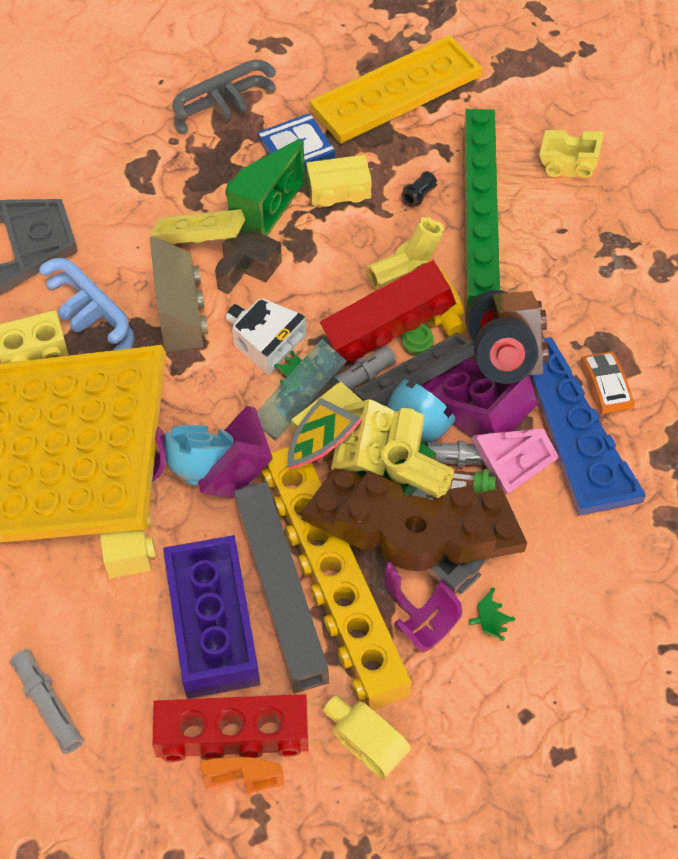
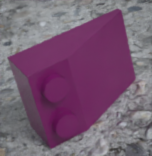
M466 359L420 385L446 405L447 408L443 413L448 419L453 414L455 416L453 425L471 437L480 434L513 431L538 404L529 375L515 383H497L487 378L480 371L476 360Z

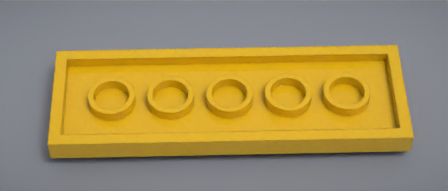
M448 35L309 100V109L336 140L342 144L481 77L483 67L451 35Z

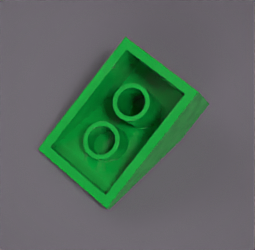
M297 139L244 167L235 179H231L225 189L228 211L242 209L245 221L238 234L263 243L305 184L303 140Z

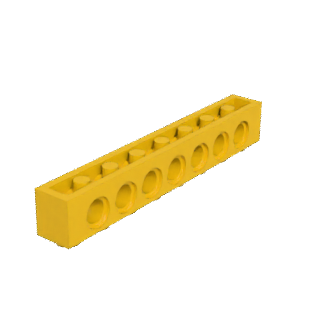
M290 446L272 452L273 459L261 471L263 482H268L269 488H272L276 497L273 500L279 518L284 516L288 526H285V532L290 545H297L301 555L297 556L298 563L303 575H310L314 585H311L310 589L317 606L323 605L327 615L323 619L330 637L336 636L341 646L337 648L340 662L344 669L349 667L354 676V679L351 680V685L358 701L364 700L366 705L375 710L409 697L411 693L410 677L349 543L301 520V516L298 515L322 485L312 462L289 469L288 452ZM290 484H297V485H299V486L296 487V488H288V487H286V486H288V485H290ZM315 540H321L325 542L323 545L315 546L311 544V542ZM328 569H334L339 573L329 576L323 572ZM341 599H348L353 602L349 606L336 604ZM353 630H362L367 634L364 637L355 638L349 633ZM375 661L381 667L377 670H368L363 665L366 662Z

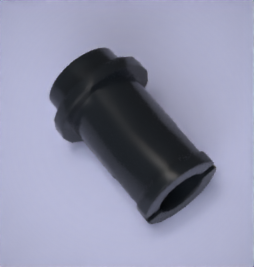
M423 172L412 184H407L403 188L401 195L403 201L411 207L420 205L424 200V196L437 186L436 177L431 172Z

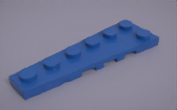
M552 337L544 338V342H547L549 361L543 363V374L529 375L553 447L559 456L558 461L578 516L643 503L646 497L644 490L627 462H623L616 451V443L610 434H606L600 424L598 413L595 409H591L585 399L583 388L578 380L574 378L572 370Z

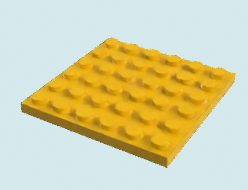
M162 345L0 364V542L147 529L156 450L155 434L159 422L166 351Z

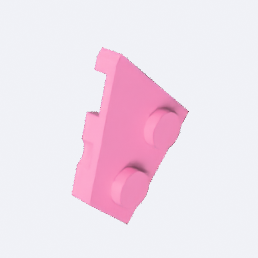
M544 429L489 433L471 437L486 467L490 469L491 476H496L498 488L503 489L505 494H509L559 458Z

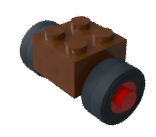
M489 290L475 297L466 312V325L469 335L474 341V355L480 371L490 380L502 384L518 382L528 375L543 374V363L549 361L547 342H544L543 333L541 332V330H547L546 310H542L541 300L537 301L532 291L508 293L502 290Z

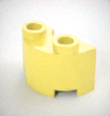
M545 130L539 156L542 164L546 167V173L552 177H590L598 165L604 132L583 131L581 136L571 137L564 130Z

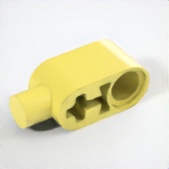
M335 695L323 709V713L336 723L331 730L337 740L382 779H385L411 751V747L406 739L361 701H358L351 707L339 695Z

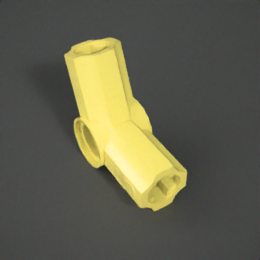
M430 217L420 218L410 241L402 244L394 255L368 265L367 274L373 288L378 290L430 262L445 230L442 224L432 220Z
M401 408L393 413L388 443L382 450V459L387 473L393 482L398 484L408 483L439 499L450 488L454 471L452 468L419 453L425 420L424 415L413 409ZM399 460H406L404 463L395 464Z

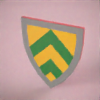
M320 398L301 421L292 438L288 452V468L293 469L313 461L319 464L327 453L336 448L352 433L362 419Z

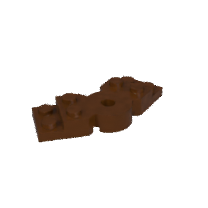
M335 467L304 507L301 520L362 550L374 549L379 544L382 549V555L388 562H392L394 566L409 571H423L433 568L440 562L445 553L450 561L461 564L525 552L528 544L503 489L475 493L473 486L470 485L448 489L446 494L440 496L439 499L434 497L433 500L419 496H404L399 484L371 471H368L363 478L353 472L339 470Z

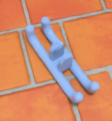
M54 258L40 266L39 271L44 276H48L58 270L64 271V273H58L46 281L48 289L55 290L62 285H70L78 292L58 309V315L63 320L72 318L70 327L75 332H81L103 317L114 328L108 334L109 343H119L114 350L130 349L133 347L134 332L129 326L126 314L75 263L64 258Z

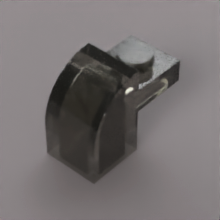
M256 232L239 233L237 237L225 240L222 243L223 258L217 263L215 268L218 290L229 295L244 274L266 283L282 263L281 242Z

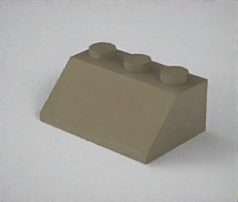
M150 237L157 309L165 351L171 352L204 347L202 334H208L206 315H199V309L205 308L203 291L196 290V284H201L199 265L193 266L191 253L158 237Z

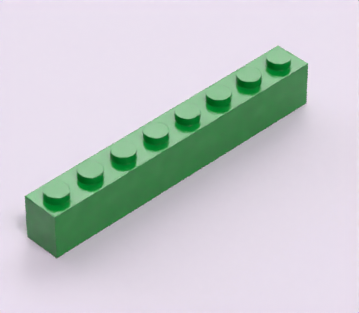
M495 109L465 110L463 130L465 319L467 309L475 297L485 291L500 290Z

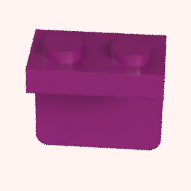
M246 406L224 429L225 432L232 435L234 443L210 468L205 477L197 482L201 494L234 499V491L249 484L273 459L256 408Z

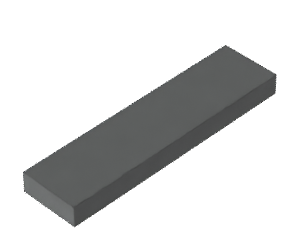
M455 333L352 392L362 401L371 399L385 406L388 404L391 394L402 380H409L407 386L411 389L415 384H424L473 356L474 342L459 333Z

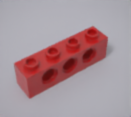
M307 694L153 700L152 746L157 758H162L168 762L182 761L187 756H201L205 760L223 758L224 755L234 754L248 758L261 757L262 753H278V755L283 757L298 756L301 752L309 751ZM266 723H275L279 726L278 730L271 734L263 733L260 730ZM230 724H236L241 727L240 731L234 735L222 733V730ZM191 726L203 728L197 736L188 737L184 735V732Z

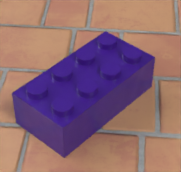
M235 535L164 547L163 552L176 642L186 698L190 699L261 685Z

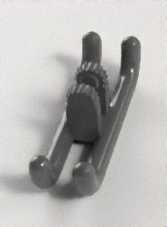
M253 59L181 91L175 96L172 103V109L175 114L174 126L177 132L182 135L186 134L188 131L185 123L186 118L211 106L215 108L223 120L230 118V109L224 101L226 99L238 112L245 111L247 107L240 93L257 86L264 88L268 93H274L276 85L269 78H273L276 75L275 68L267 61ZM253 71L263 72L267 76L252 75L233 84L231 83V81ZM207 93V96L184 106L186 102Z

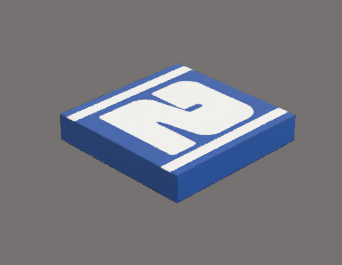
M310 113L258 132V140L268 155L297 139L303 140L305 169L306 162L335 159L334 148Z

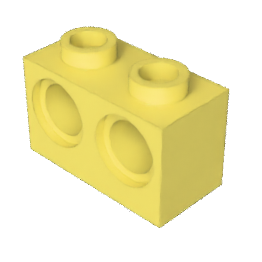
M56 310L0 324V359L2 363L69 356Z

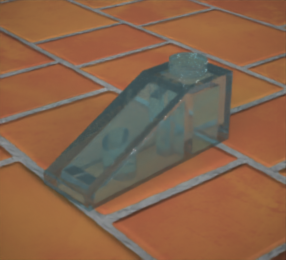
M321 340L257 411L263 431L275 441L291 425V420L317 397L347 362L324 340Z

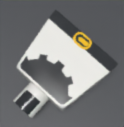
M258 299L248 310L238 304H234L226 315V320L234 324L232 333L236 348L267 375H270L276 369L274 367L276 363L281 364L285 357L290 354V351H293L306 337V317L265 299Z

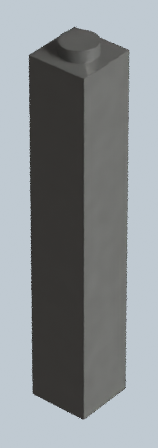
M268 482L247 484L241 489L234 491L236 509L293 693L329 684V668Z

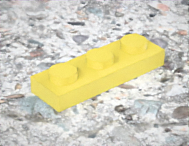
M242 209L159 218L149 237H158L172 245L185 242L201 243L206 240L215 239L230 240L237 237L245 217Z

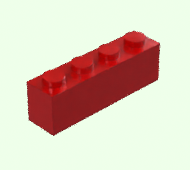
M432 260L321 320L320 324L344 366L349 362H355L360 357H363L364 354L379 346L389 344L395 337L406 331L418 328L421 323L430 318L446 313L457 303L449 284L435 261Z

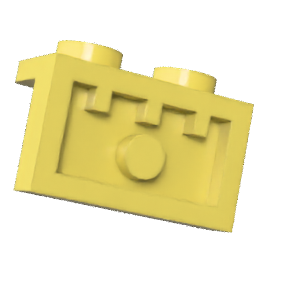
M371 399L345 405L344 410L358 416L362 421L335 448L331 470L333 471L336 467V469L344 471H371L380 476L384 475L385 465L382 459V450L388 443L393 413L395 411Z

